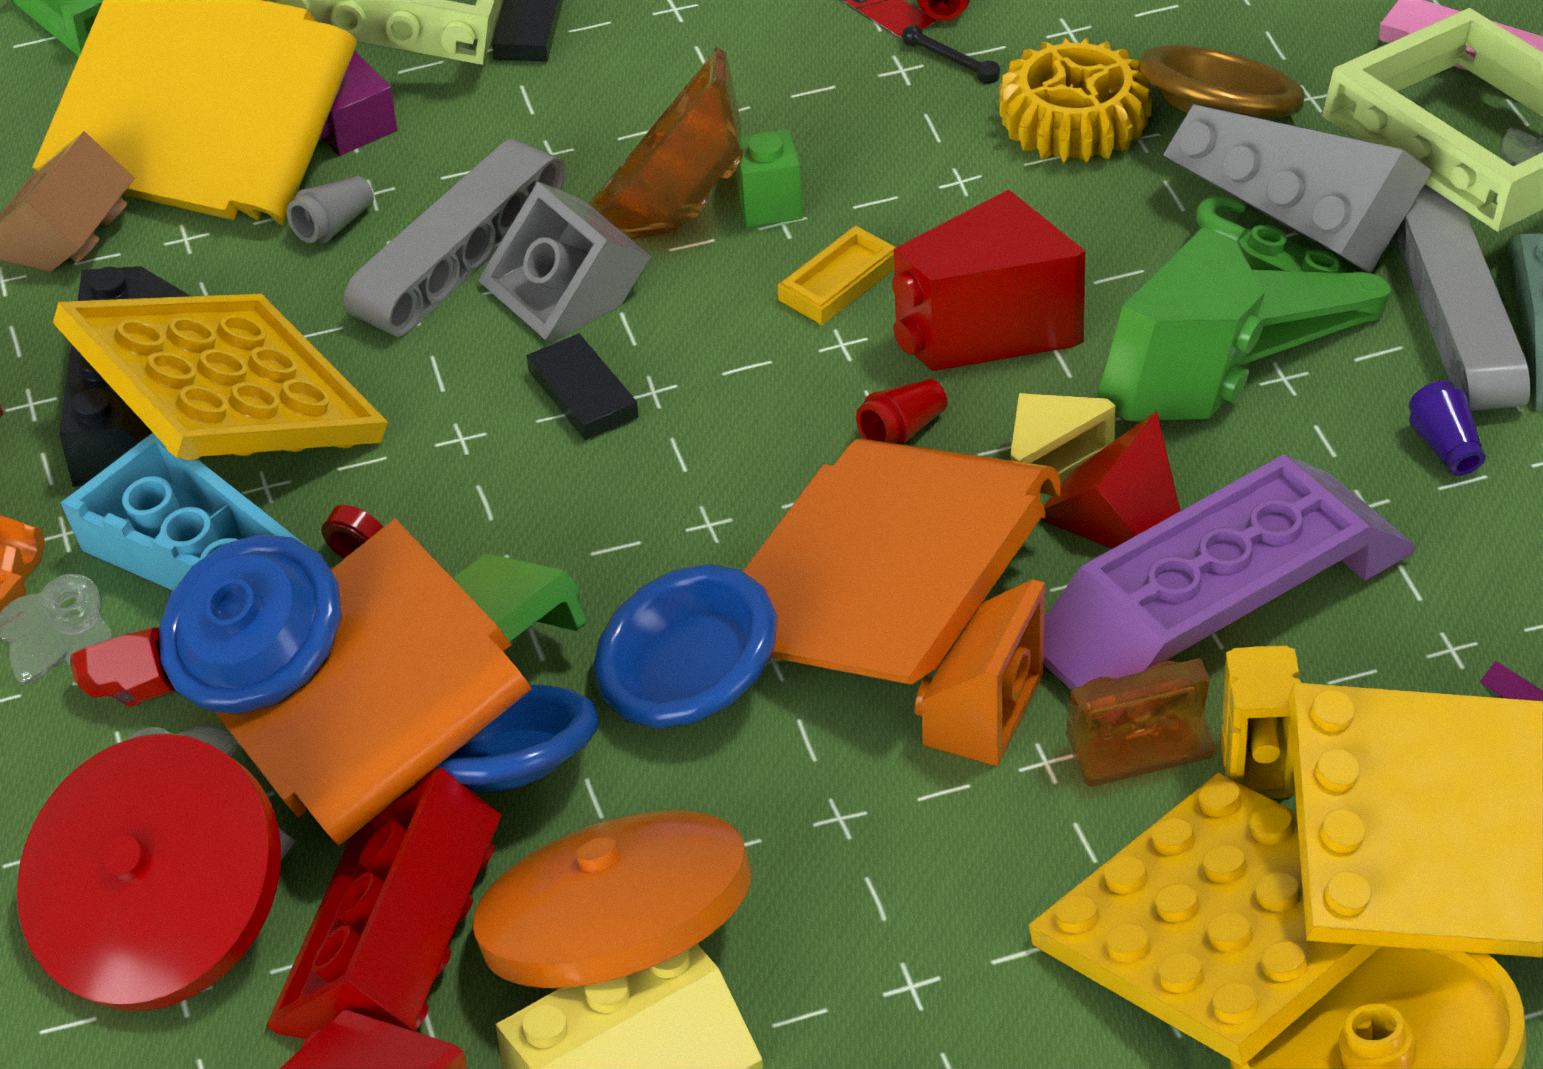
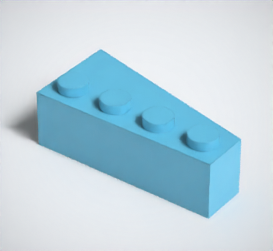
M154 433L150 434L60 503L83 552L172 591L194 564L223 544L258 534L293 537L303 543L198 459L186 460L176 458L166 449L165 445Z

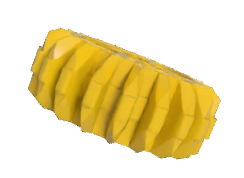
M1064 37L1062 43L1058 45L1042 42L1039 51L1032 49L1023 50L1021 59L1010 61L1009 70L1002 76V83L999 87V114L1002 117V125L1006 126L1009 139L1020 141L1023 151L1038 149L1041 159H1046L1052 155L1059 156L1063 164L1069 158H1081L1087 164L1089 158L1096 155L1109 159L1113 149L1128 151L1130 141L1141 139L1143 129L1148 125V119L1152 113V86L1149 80L1140 72L1141 61L1130 59L1126 49L1112 51L1109 41L1094 45L1089 43L1087 37L1081 43H1070Z

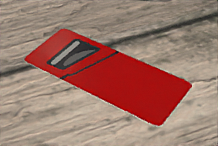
M843 0L900 38H902V32L906 26L917 25L923 30L935 23L933 18L904 0Z

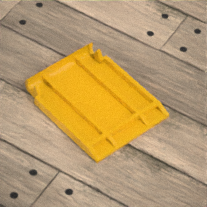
M103 0L32 168L37 171L67 144L85 131L135 178L122 194L124 196L235 220L238 210L258 221L262 212L273 217L278 224L284 226L287 219L288 204L294 200L357 46V39L349 32L337 26L316 22V19L308 9L264 0Z

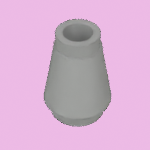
M360 176L300 190L287 207L289 224L293 232L306 243H313L315 241L326 243L364 212L365 209L372 206L374 201L373 192L368 182Z

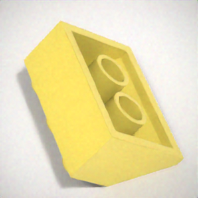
M698 944L660 964L628 976L591 985L559 988L496 1023L503 1069L763 1068V1059L719 968Z

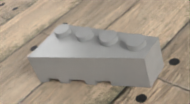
M1194 104L1163 154L1196 177L1237 200L1245 202L1253 209L1367 273H1371L1432 173L1431 169L1403 149Z

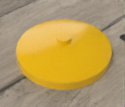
M1381 946L1247 1063L1241 1066L1230 1060L1231 1069H1522L1527 1046L1524 1008L1520 994L1511 977L1487 953Z

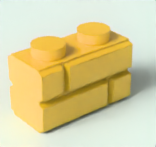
M1287 645L1232 648L1231 651L1226 652L1222 711L1223 724L1221 727V751L1225 776L1269 799L1290 798V796L1295 795L1288 697L1294 682L1301 683L1300 679H1298L1299 669L1295 649Z

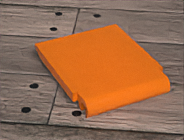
M867 439L854 440L834 465H822L743 570V572L766 588L777 613L775 648L770 658L911 685L938 667L1041 518H1045V509L1040 499V493L1060 496L1061 483L1058 472L1055 468L1045 465Z
M396 518L331 569L339 583L342 618L330 654L309 682L273 706L240 715L215 712L297 818L309 810L338 847L532 690L525 677L503 652L512 644L501 629Z

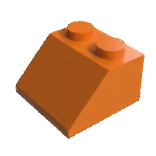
M1032 579L983 602L939 664L935 676L923 679L917 692L914 710L915 715L922 717V740L924 746L998 767L1044 675L1045 582Z

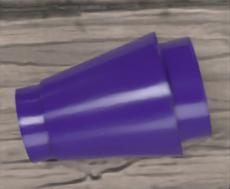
M1437 381L1417 391L1408 404L1411 412L1409 417L1410 425L1443 463L1449 467L1453 475L1463 476L1477 470L1484 463L1486 455L1482 450L1465 392L1455 389L1454 385L1449 381Z

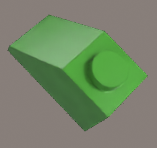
M789 129L775 132L765 131L754 135L732 138L725 147V153L746 228L803 219L800 164Z

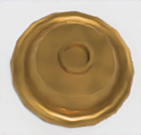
M1162 45L1146 50L1141 58L1140 72L1153 86L1162 90L1164 98L1171 105L1186 113L1189 112L1194 104L1269 120L1270 118H1283L1298 113L1304 106V89L1290 76L1246 57L1202 47Z

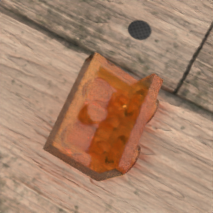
M1201 658L1181 663L1174 661L1161 662L1144 672L1115 679L1112 677H1099L1088 681L1082 687L1071 689L1066 735L1086 785L1095 787L1209 759L1214 755L1215 744L1203 717L1210 679Z

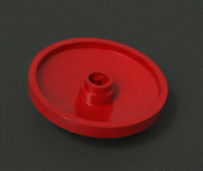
M152 734L119 742L92 756L67 776L51 794L33 823L24 845L17 879V903L22 931L35 959L45 972L64 988L86 1000L110 1009L123 1011L160 1009L180 1003L209 988L243 957L260 933L270 912L279 882L281 867V842L275 812L263 788L245 767L215 746L199 739L184 735Z

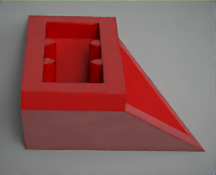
M1157 411L1071 471L1061 483L1060 496H1051L1045 503V518L1040 520L1113 549L1180 512Z

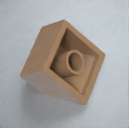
M83 131L29 176L1 210L0 260L52 272L68 258L78 263L99 241L100 238L93 232L100 224L105 228L126 207L127 202L121 196L135 178Z

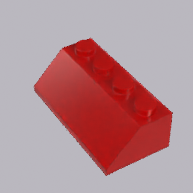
M439 767L427 774L349 838L266 1026L276 1034L307 1039L317 1029L325 1028L346 1009L416 1031L428 1013L429 1006L425 1000L431 985L450 960L451 950L448 948V944L455 927L464 919L472 906L473 896L469 893L476 876L493 855L495 845L491 840L502 815L443 768Z

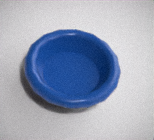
M258 534L223 544L190 568L170 594L158 629L160 663L176 692L203 710L238 715L273 706L281 702L309 682L332 650L342 618L339 583L323 556L293 537Z
M711 564L673 570L640 587L613 613L597 642L593 675L603 702L629 723L658 729L698 723L731 706L758 680L775 648L778 617L766 588L740 569Z
M530 685L532 687L531 691L432 771L439 767L443 768L472 792H502L523 787L557 770L565 760L585 748L598 729L595 705L591 700L571 689L548 685Z

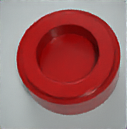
M338 505L332 510L322 525L321 532L327 545L336 554L345 559L380 531L383 526L372 515L362 509L350 505Z

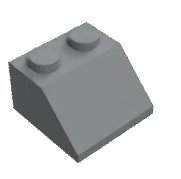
M537 182L478 281L542 338L553 343L620 307L651 256L582 198Z

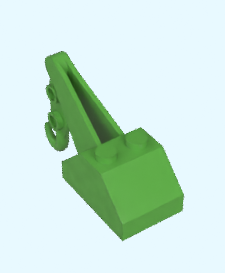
M1226 196L1209 197L1201 201L1196 209V221L1201 229L1123 304L1097 398L1110 400L1116 405L1115 415L1127 421L1144 420L1155 411L1158 413L1159 420L1209 419L1226 400L1233 403L1241 394L1249 375V369L1242 367L1243 364L1352 326L1379 320L1382 317L1391 290L1390 285L1383 278L1375 274L1366 272L1345 273L1344 269L1340 266L1338 258L1324 250H1310L1286 239L1285 234L1275 227L1259 225L1249 230L1218 216L1216 212L1224 210L1245 213L1248 209L1247 204Z

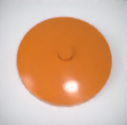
M673 810L645 812L614 818L560 837L532 852L509 868L490 886L481 898L475 910L473 930L488 968L507 981L539 988L577 987L610 981L660 964L696 945L723 925L738 909L748 893L752 880L751 864L739 832L728 822L718 817L693 811Z

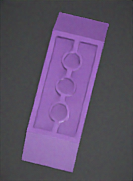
M1283 454L1082 565L1045 616L1044 665L1111 728L1163 698L1164 661L1339 561H1342L1361 579L1366 581L1413 554L1414 543L1329 472Z

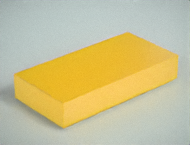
M855 225L777 285L778 301L820 325H824L894 270L893 249L896 247Z

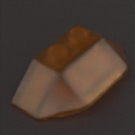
M718 47L713 50L707 61L601 190L588 203L630 239L675 233L688 216L695 218L703 210L708 201L710 190L721 177L724 179L729 178L738 168L744 152L743 148H741V120L725 51Z

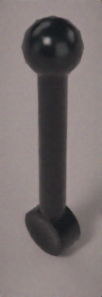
M917 25L906 26L902 32L903 42L908 46H923L978 73V79L983 83H995L1000 78V66L996 62L977 61L923 35L922 29Z

